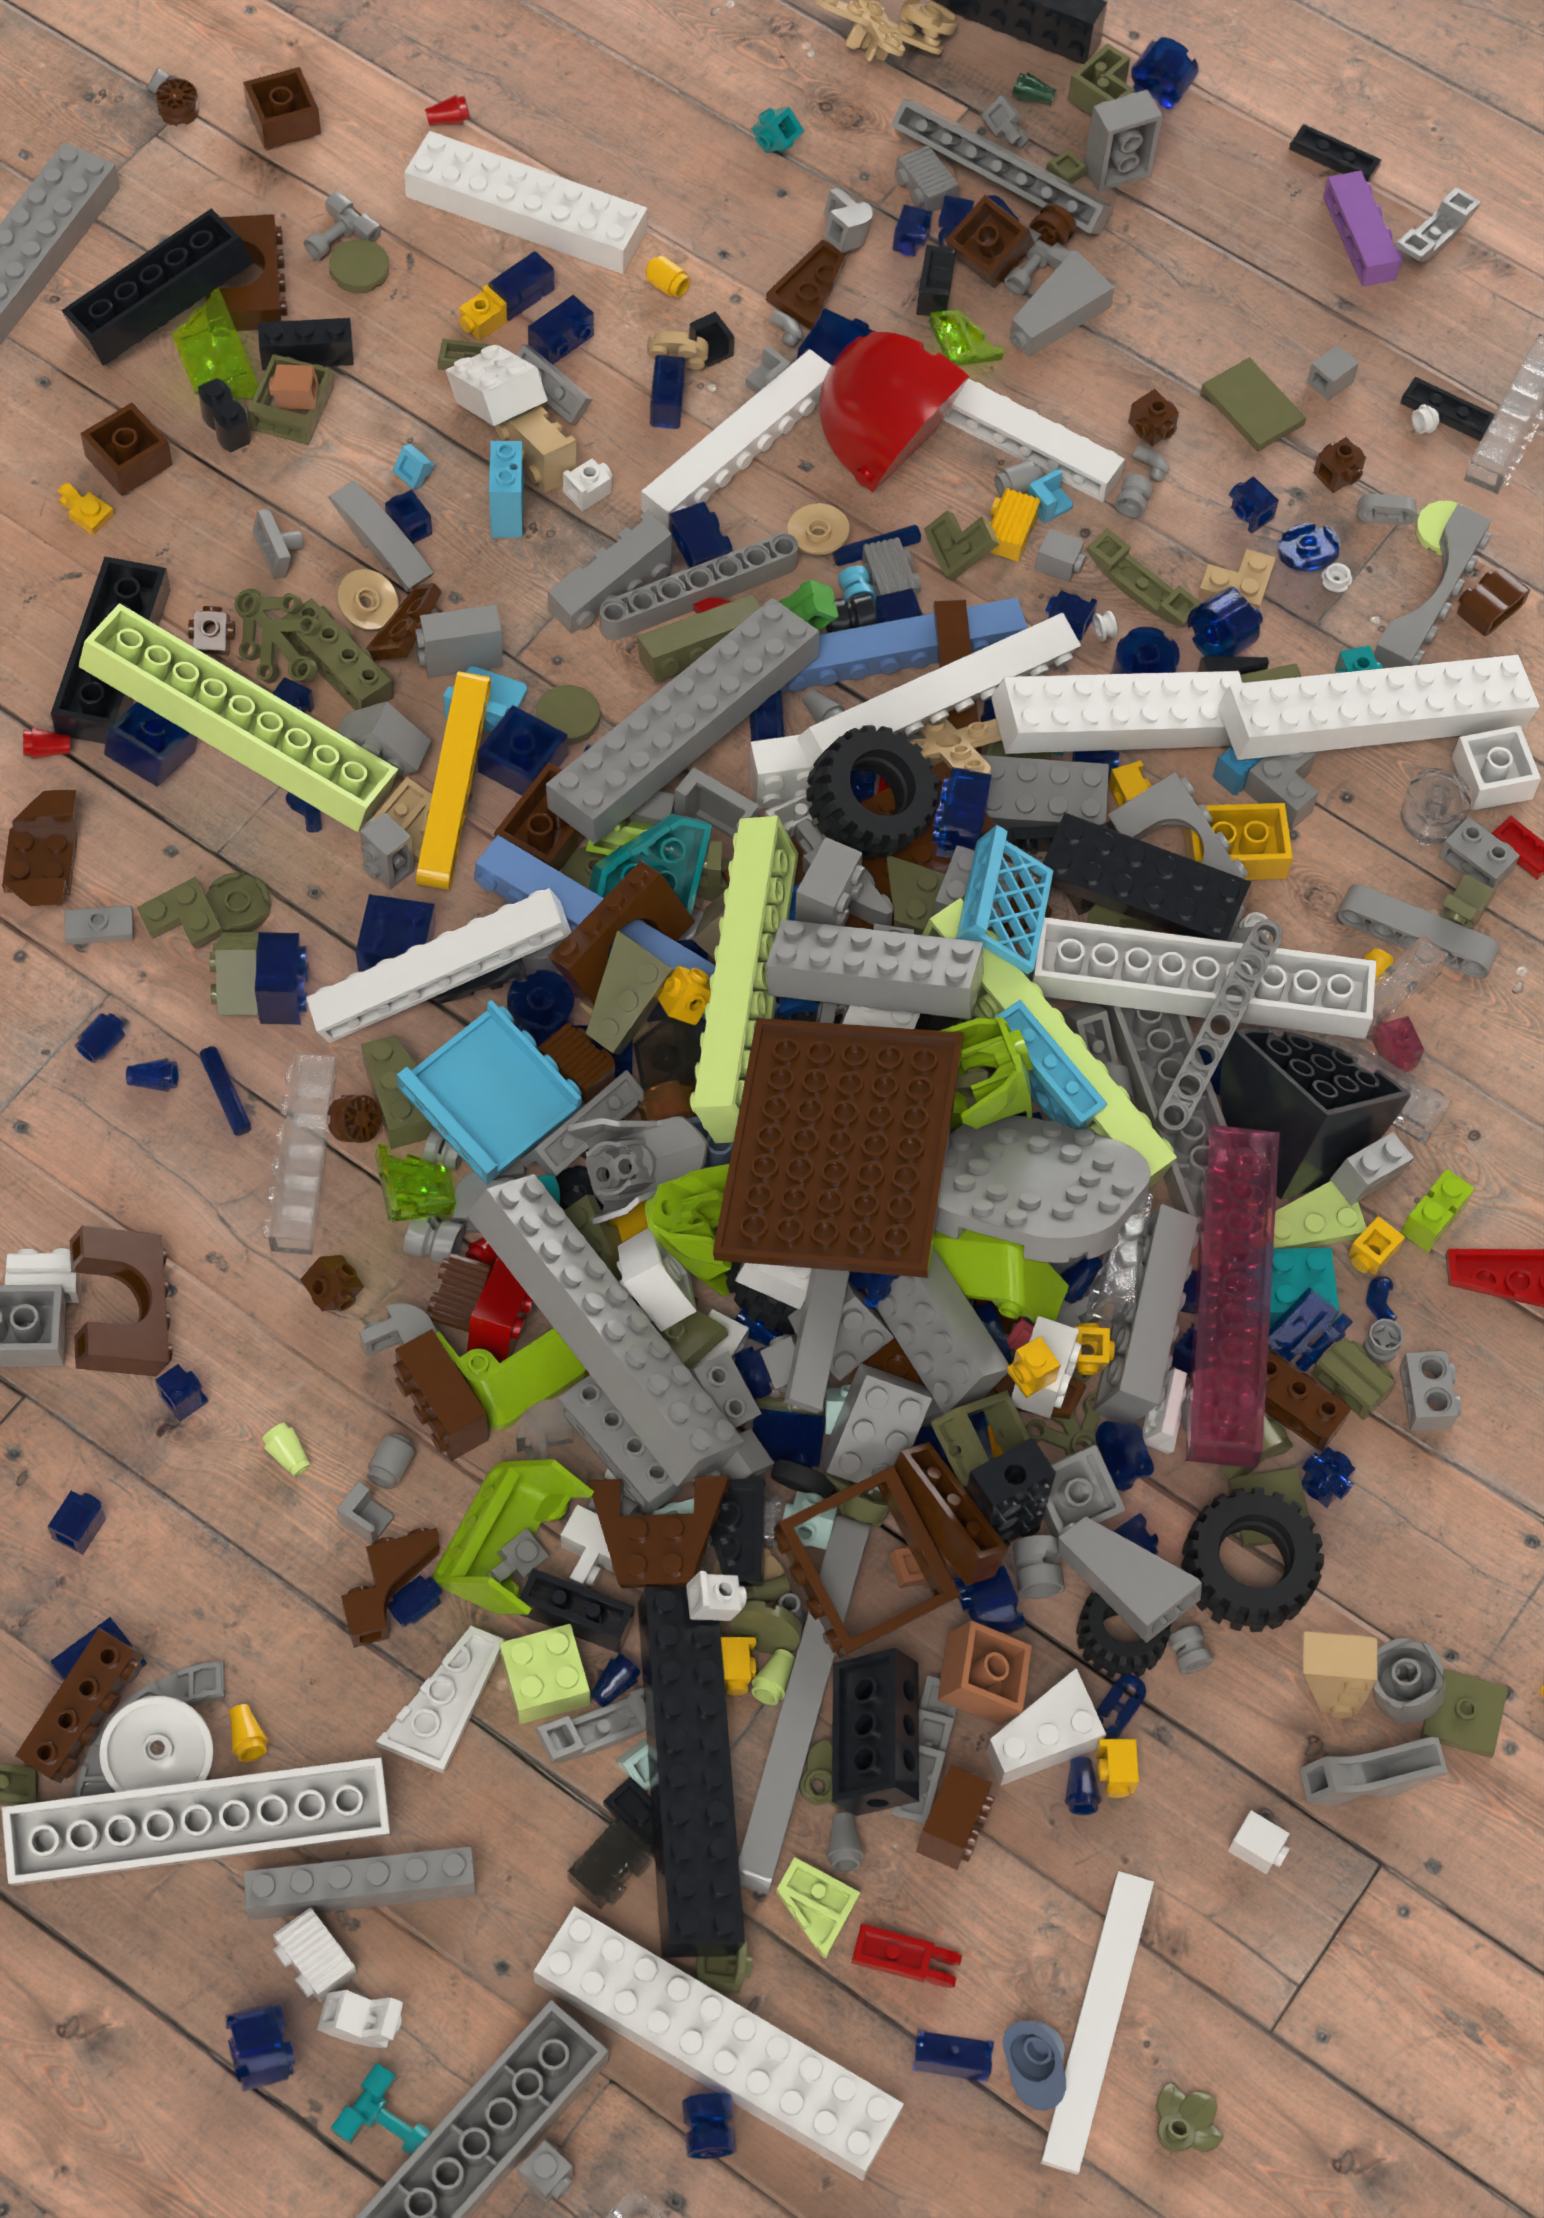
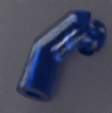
M288 792L285 798L286 803L292 810L305 817L306 830L311 833L322 830L320 810Z
M1376 1276L1370 1281L1365 1302L1378 1320L1391 1319L1395 1321L1397 1316L1387 1305L1389 1291L1393 1290V1282L1387 1276Z

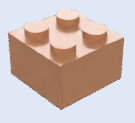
M972 1620L947 1634L937 1700L996 1724H1001L1023 1712L1032 1645Z

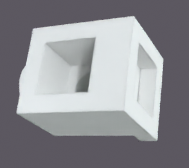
M592 458L571 472L569 470L563 472V492L581 511H584L612 493V472L605 463L598 464Z
M699 1571L686 1584L690 1619L731 1621L746 1604V1589L744 1586H739L738 1576L707 1574V1571Z

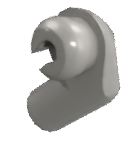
M775 309L770 316L769 322L786 331L782 337V342L791 347H796L798 340H802L803 337L799 322L780 310Z
M1142 444L1137 446L1133 458L1152 466V469L1149 471V477L1162 482L1165 474H1168L1170 469L1163 455Z

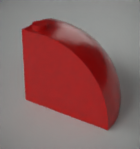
M871 332L865 337L859 336L849 343L837 356L824 378L819 400L820 418L824 434L841 463L854 475L860 485L867 487L873 493L934 434L970 376L946 356L939 352L934 356L924 350L922 342L910 337L890 332Z

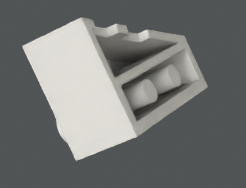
M1077 1668L990 1739L986 1754L1000 1786L1096 1750L1099 1739L1105 1738L1106 1732Z

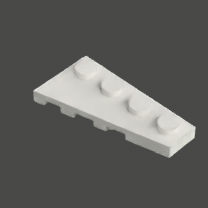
M470 1626L442 1660L441 1666L419 1688L420 1691L409 1705H405L396 1716L395 1722L378 1738L376 1746L444 1774L500 1655L499 1643L505 1640Z

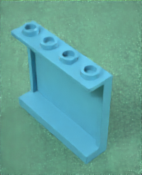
M492 1000L487 1002L486 1012L413 1070L405 1067L396 1075L397 1087L486 1185L579 1111L582 1098L579 1087L571 1079L565 1080L559 1074L556 1062L547 1054L543 1056L535 1048L536 1042L533 1037L525 1030L520 1031L513 1024L514 1019L510 1012L504 1006L498 1007Z

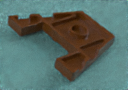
M695 1476L694 1513L624 1516L623 1481L621 1479L589 1480V1488L594 1491L592 1495L618 1585L621 1588H645V1586L686 1587V1584L699 1571L708 1546L707 1540L713 1523L717 1521L721 1510L719 1507L724 1493H727L730 1485L728 1476Z

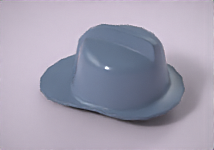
M1043 2020L1013 2023L1005 2031L1002 2042L1016 2094L1026 2105L1035 2110L1046 2111L1055 2108L1063 2100L1066 2092V2076L1062 2062L1065 2054L1064 2042L1060 2034L1053 2027L1045 2024Z

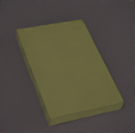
M1250 357L1202 384L1201 391L1257 452L1305 425L1306 417Z

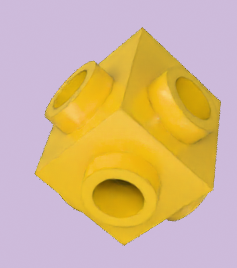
M678 965L673 974L665 981L663 990L658 996V1000L667 1015L696 1026L705 1012L706 1004L710 1003L711 989L709 976L698 968L693 967L690 970Z
M1081 1323L1074 1327L1079 1329L1076 1342L1082 1344L1081 1348L1088 1347L1092 1355H1082L1080 1349L1075 1369H1077V1373L1080 1375H1098L1099 1370L1103 1371L1109 1364V1361L1114 1359V1340H1110V1328H1100V1325L1095 1323Z

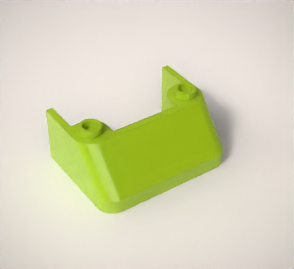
M966 1229L956 1239L935 1230L933 1247L966 1298L990 1300L999 1308V1312L1003 1316L1011 1319H1018L1019 1316L1028 1317L1036 1324L1037 1318L1040 1316L1056 1321L1069 1285L1048 1262L1023 1258L1024 1245Z
M552 1328L501 1363L489 1351L484 1349H473L459 1357L440 1331L435 1333L485 1410L487 1425L495 1430L510 1428L584 1379L586 1368L555 1328Z
M555 1459L502 1461L496 1464L486 1475L433 1573V1581L444 1590L495 1614L528 1615L532 1608L519 1599V1586L511 1580L513 1573L500 1583L492 1577H485L503 1562L497 1552L526 1528L534 1536L541 1523L560 1519L568 1509L570 1498H589L593 1495L594 1491Z

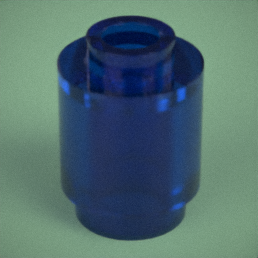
M99 1013L78 1036L79 1041L75 1044V1048L91 1063H96L98 1059L103 1060L125 1037V1033L122 1030L124 1024L112 1013L108 1015Z
M418 1575L392 1595L393 1600L387 1604V1607L397 1622L405 1628L410 1623L412 1625L416 1624L441 1604L439 1596L443 1592L432 1577L429 1576L425 1579Z

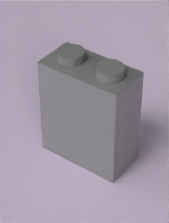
M496 604L420 615L421 628L415 629L418 646L417 657L419 666L426 667L428 678L457 674L458 671L466 672L470 666H476L485 670L503 667L502 629Z

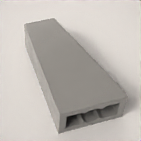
M1076 249L1073 250L1012 318L1009 337L1012 344L1029 358L1110 308L1114 286Z
M1086 1516L1076 1524L1074 1522L1068 1524L1058 1537V1555L1146 1643L1201 1600L1202 1582L1196 1577Z

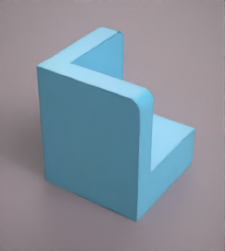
M1059 469L1029 484L1027 495L1040 499L1038 518L1043 524L1073 508V502L1060 488L1063 473Z

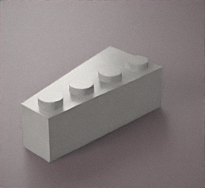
M649 509L639 516L642 522L631 530L627 526L617 535L620 539L608 550H605L603 546L597 550L586 568L579 565L548 590V610L571 634L580 628L584 629L590 626L599 617L600 606L603 602L663 579L671 571L672 534Z

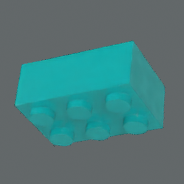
M1332 1248L1228 1250L1223 1265V1277L1229 1330L1333 1327L1339 1313Z

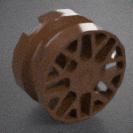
M179 78L170 79L158 87L156 91L158 112L165 123L177 126V123L184 122L187 125L198 117L197 90L191 82Z
M1051 203L1046 204L1041 209L1040 214L1030 222L1029 228L1042 234L1041 241L1053 247L1055 243L1065 246L1068 239H1071L1076 233L1077 225L1073 216L1065 208Z
M341 1095V1098L332 1102L327 1113L330 1116L328 1128L335 1139L341 1142L364 1143L375 1138L380 1130L382 1118L380 1108L373 1098L366 1095Z

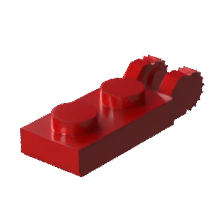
M861 1924L851 1963L923 1983L926 1980L933 1985L954 1988L957 1980L956 1977L949 1973L929 1969L928 1967L931 1958L937 1962L957 1966L961 1963L962 1955L934 1946L933 1942Z

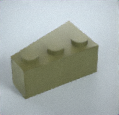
M617 930L586 1034L610 1052L621 1056L658 1004V996L663 990L664 983L673 974L675 969L627 934Z
M394 1035L361 1044L364 1067L375 1101L381 1111L382 1123L390 1149L427 1140L434 1127L397 1087L396 1075L405 1067L413 1070L418 1066Z

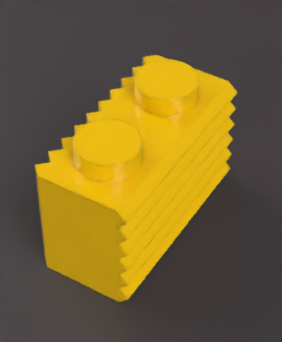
M1006 488L1002 498H995L990 515L994 517L990 524L1000 545L989 553L1019 562L1038 516L1040 499L1038 497L1034 498L1032 495L1028 496L1027 494Z

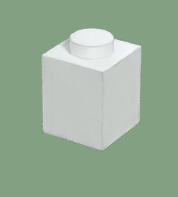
M1251 1810L1228 1852L1267 1875L1272 1864L1280 1867L1290 1848L1284 1845L1290 1833Z

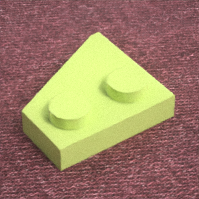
M794 1857L776 1890V1894L821 1957L827 1959L861 1892Z

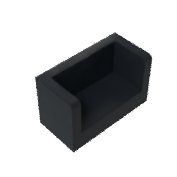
M926 245L916 315L946 319L956 249Z

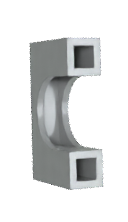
M1176 772L1108 814L1117 832L1138 840L1167 825H1180L1189 828L1199 836L1204 844L1203 864L1243 879L1249 875L1239 858L1233 861L1229 856L1227 850L1231 846L1223 833L1220 831L1215 834L1209 825L1213 818L1204 804L1198 807L1191 796L1196 794L1188 779L1184 777L1180 780Z

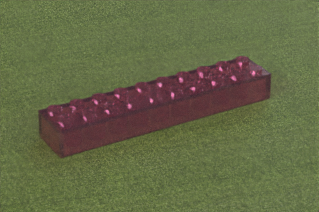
M1210 1125L1204 1156L1185 1461L1257 1468L1262 1455L1279 1132Z

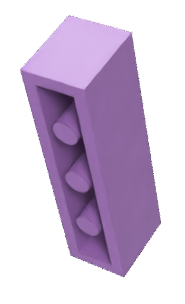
M1362 171L1328 177L1323 198L1361 286L1396 280L1398 269L1402 266V255L1400 250L1396 249L1393 244L1391 230L1388 226H1385L1381 207L1374 201L1370 183L1366 182Z

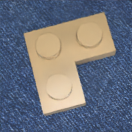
M1246 549L1239 572L1208 564L1198 595L1258 613L1276 557Z

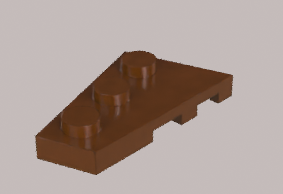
M822 239L766 293V301L813 332L845 264L846 254Z
M435 583L416 585L366 647L373 661L408 657L416 642L415 629L421 628L420 615L431 614L442 593Z

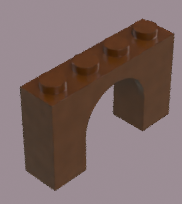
M274 214L221 217L241 237L253 263L258 265L263 272L257 280L249 285L236 288H219L206 296L209 333L258 330V323L282 321V316H288L286 297L280 296V292H286L285 273L279 274V268H285L283 250H278L277 245H283L282 226H276Z
M642 861L618 883L548 956L582 1002L592 1010L608 962L609 948L616 936L617 930L620 931L629 922L642 918L647 925L677 941L695 922L662 874Z
M82 1225L69 1240L71 1272L108 1276L125 1284L132 1291L138 1302L139 1320L138 1323L132 1325L86 1322L74 1336L76 1369L156 1377L171 1362L173 1352L172 1345L168 1343V1329L171 1318L170 1313L166 1311V1298L169 1286L168 1281L164 1280V1266L167 1253L162 1248V1235Z

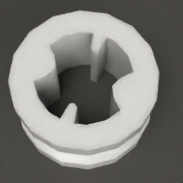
M1110 610L1105 611L1103 616L1099 613L1093 615V628L1100 642L1105 641L1108 636L1111 639L1117 637L1116 619Z

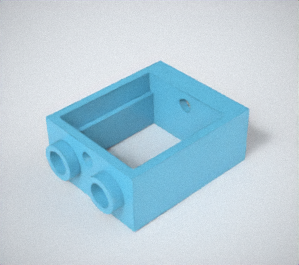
M491 441L489 479L491 537L522 538L524 489L522 441Z

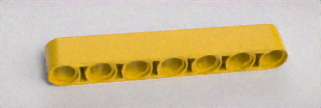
M460 671L457 673L417 868V886L447 891L451 889L490 696L491 676Z

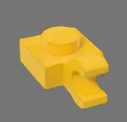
M67 482L57 489V492L62 495L58 499L64 507L70 509L68 511L69 519L91 535H94L114 516L113 508L90 492L82 498L77 490Z

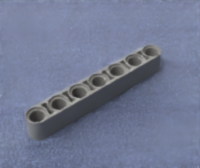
M777 534L611 598L600 606V633L608 640H620L694 611L693 604L712 597L725 599L790 574L797 566L798 541L790 534Z
M1269 919L1261 920L1255 924L1248 934L1156 1114V1125L1163 1133L1169 1135L1177 1134L1189 1122L1281 942L1282 930L1275 921ZM1266 930L1270 932L1273 936V943L1270 945L1261 944L1256 936L1257 931ZM1249 959L1254 961L1258 967V972L1254 975L1246 974L1241 968L1243 960ZM1231 989L1239 991L1243 998L1242 1003L1239 1005L1229 1003L1226 999V991ZM1219 1019L1225 1022L1227 1033L1224 1035L1215 1034L1210 1027L1211 1021ZM1204 1049L1210 1052L1212 1056L1211 1064L1202 1065L1198 1063L1195 1059V1051ZM1181 1080H1192L1197 1088L1194 1095L1182 1093L1179 1087ZM1168 1109L1178 1111L1181 1115V1123L1175 1126L1169 1125L1164 1119V1112Z

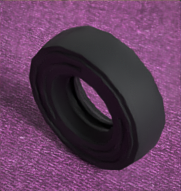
M781 1459L776 1460L770 1477L774 1481L794 1491L816 1493L821 1497L828 1498L834 1489V1485L823 1473L795 1462Z

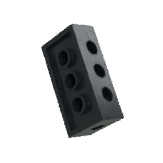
M1031 1437L971 1470L966 1492L1009 1548L1010 1542L1015 1539L1033 1536L1040 1530L1056 1471L1034 1438Z
M897 1648L833 1663L832 1802L855 1816L919 1802V1665L917 1661Z

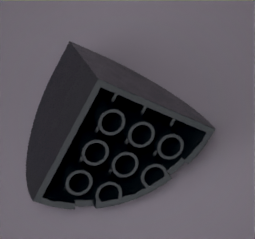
M1263 1028L1235 1030L1226 1048L1221 1068L1220 1098L1223 1116L1241 1159L1254 1175L1268 1187L1269 1192L1281 1200L1304 1194L1330 1182V1178L1348 1157L1375 1143L1384 1135L1411 1096L1407 1090L1385 1073L1376 1069L1373 1074L1357 1064L1358 1057L1325 1042L1287 1031L1282 1036L1269 1035L1268 1029Z

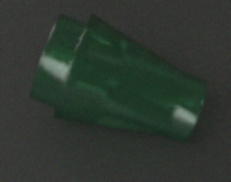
M1019 72L1011 95L1018 97L1017 100L1051 106L1057 89L1050 87L1028 72L1027 74Z

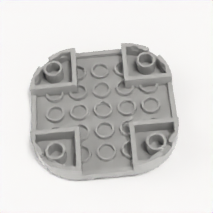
M1009 1116L979 1129L964 1124L949 1136L935 1230L958 1239L967 1229L1024 1245L1023 1258L1035 1261L1065 1263L1069 1262V1258H1078L1084 1253L1087 1259H1091L1113 1248L1118 1241L1119 1229L1136 1208L1145 1209L1149 1195L1150 1167L1139 1152L1122 1142L1094 1134V1132L1087 1129L1078 1130L1063 1126L1057 1121H1045L1036 1118L1027 1120L1025 1116Z

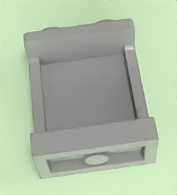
M694 767L675 789L674 814L704 820L711 824L713 828L732 839L734 833L738 832L740 819L759 816L758 804Z

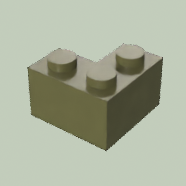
M1107 43L1071 75L1067 100L1092 116L1093 106L1104 101H1111L1135 93V89L1126 84L1130 57Z
M222 932L218 943H213V952H210L209 957L210 972H216V984H211V1004H217V1015H258L261 1007L260 972L263 966L262 932Z

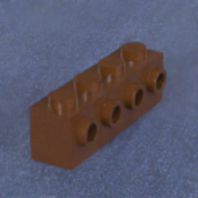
M1237 1329L1233 1330L1215 1353L1208 1369H1211L1215 1366L1223 1365L1242 1375L1250 1383L1257 1396V1408L1270 1417H1274L1280 1424L1321 1452L1325 1450L1346 1422L1351 1411V1407L1346 1404L1342 1397L1335 1393L1327 1392L1317 1385L1313 1377L1306 1373L1298 1372L1289 1366L1288 1362L1281 1355L1270 1353L1260 1346L1259 1342L1252 1335L1241 1333Z
M930 1442L901 1450L894 1468L928 1534L964 1584L968 1586L994 1577L1008 1551V1547Z
M98 1628L15 1756L51 1780L61 1783L64 1778L68 1779L79 1765V1759L77 1758L84 1747H89L99 1735L100 1727L98 1726L105 1715L111 1714L121 1700V1695L119 1694L127 1682L131 1683L139 1674L142 1668L140 1661L144 1655L110 1633Z

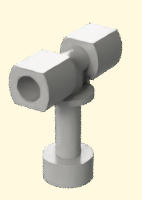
M336 191L325 201L326 211L334 217L335 225L322 235L318 233L311 234L304 240V246L314 259L320 260L329 253L328 245L342 234L349 237L354 233L360 239L375 242L381 236V225L366 213L361 216L353 210V202L339 191Z
M1027 227L1030 230L1034 245L1027 251L1026 257L1028 260L1021 269H1012L1005 278L1006 287L1016 295L1024 294L1031 285L1030 275L1037 267L1044 268L1048 264L1057 269L1072 250L1059 243H1055L1053 247L1041 241L1042 234Z

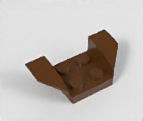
M76 790L43 791L12 821L13 827L9 829L2 882L4 893H14L29 906L62 905L63 895H70L77 845L76 823L73 815Z

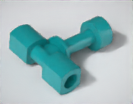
M378 2063L374 2065L360 2085L363 2092L351 2108L346 2105L331 2126L333 2133L347 2143L352 2144L365 2124L372 2128L378 2123L404 2141L402 2150L410 2156L432 2133V2131L420 2123L412 2128L386 2110L388 2101L384 2097L396 2081V2077Z

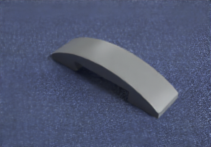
M1456 187L1441 201L1439 209L1417 230L1411 228L1397 241L1395 247L1419 262L1432 258L1460 232L1478 209L1481 202Z
M640 1688L632 1691L627 1699L579 1717L570 1719L568 1715L537 1727L535 1732L551 1763L587 1756L620 1744L645 1732L644 1689Z

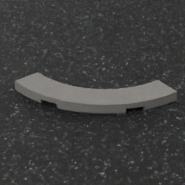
M207 1662L179 1669L176 1671L177 1673L166 1676L157 1682L153 1681L147 1684L121 1704L103 1724L99 1735L92 1743L78 1774L74 1798L115 1792L107 1782L101 1768L100 1744L107 1724L121 1708L135 1700L149 1696L175 1698L191 1707L206 1702L224 1700V1662Z

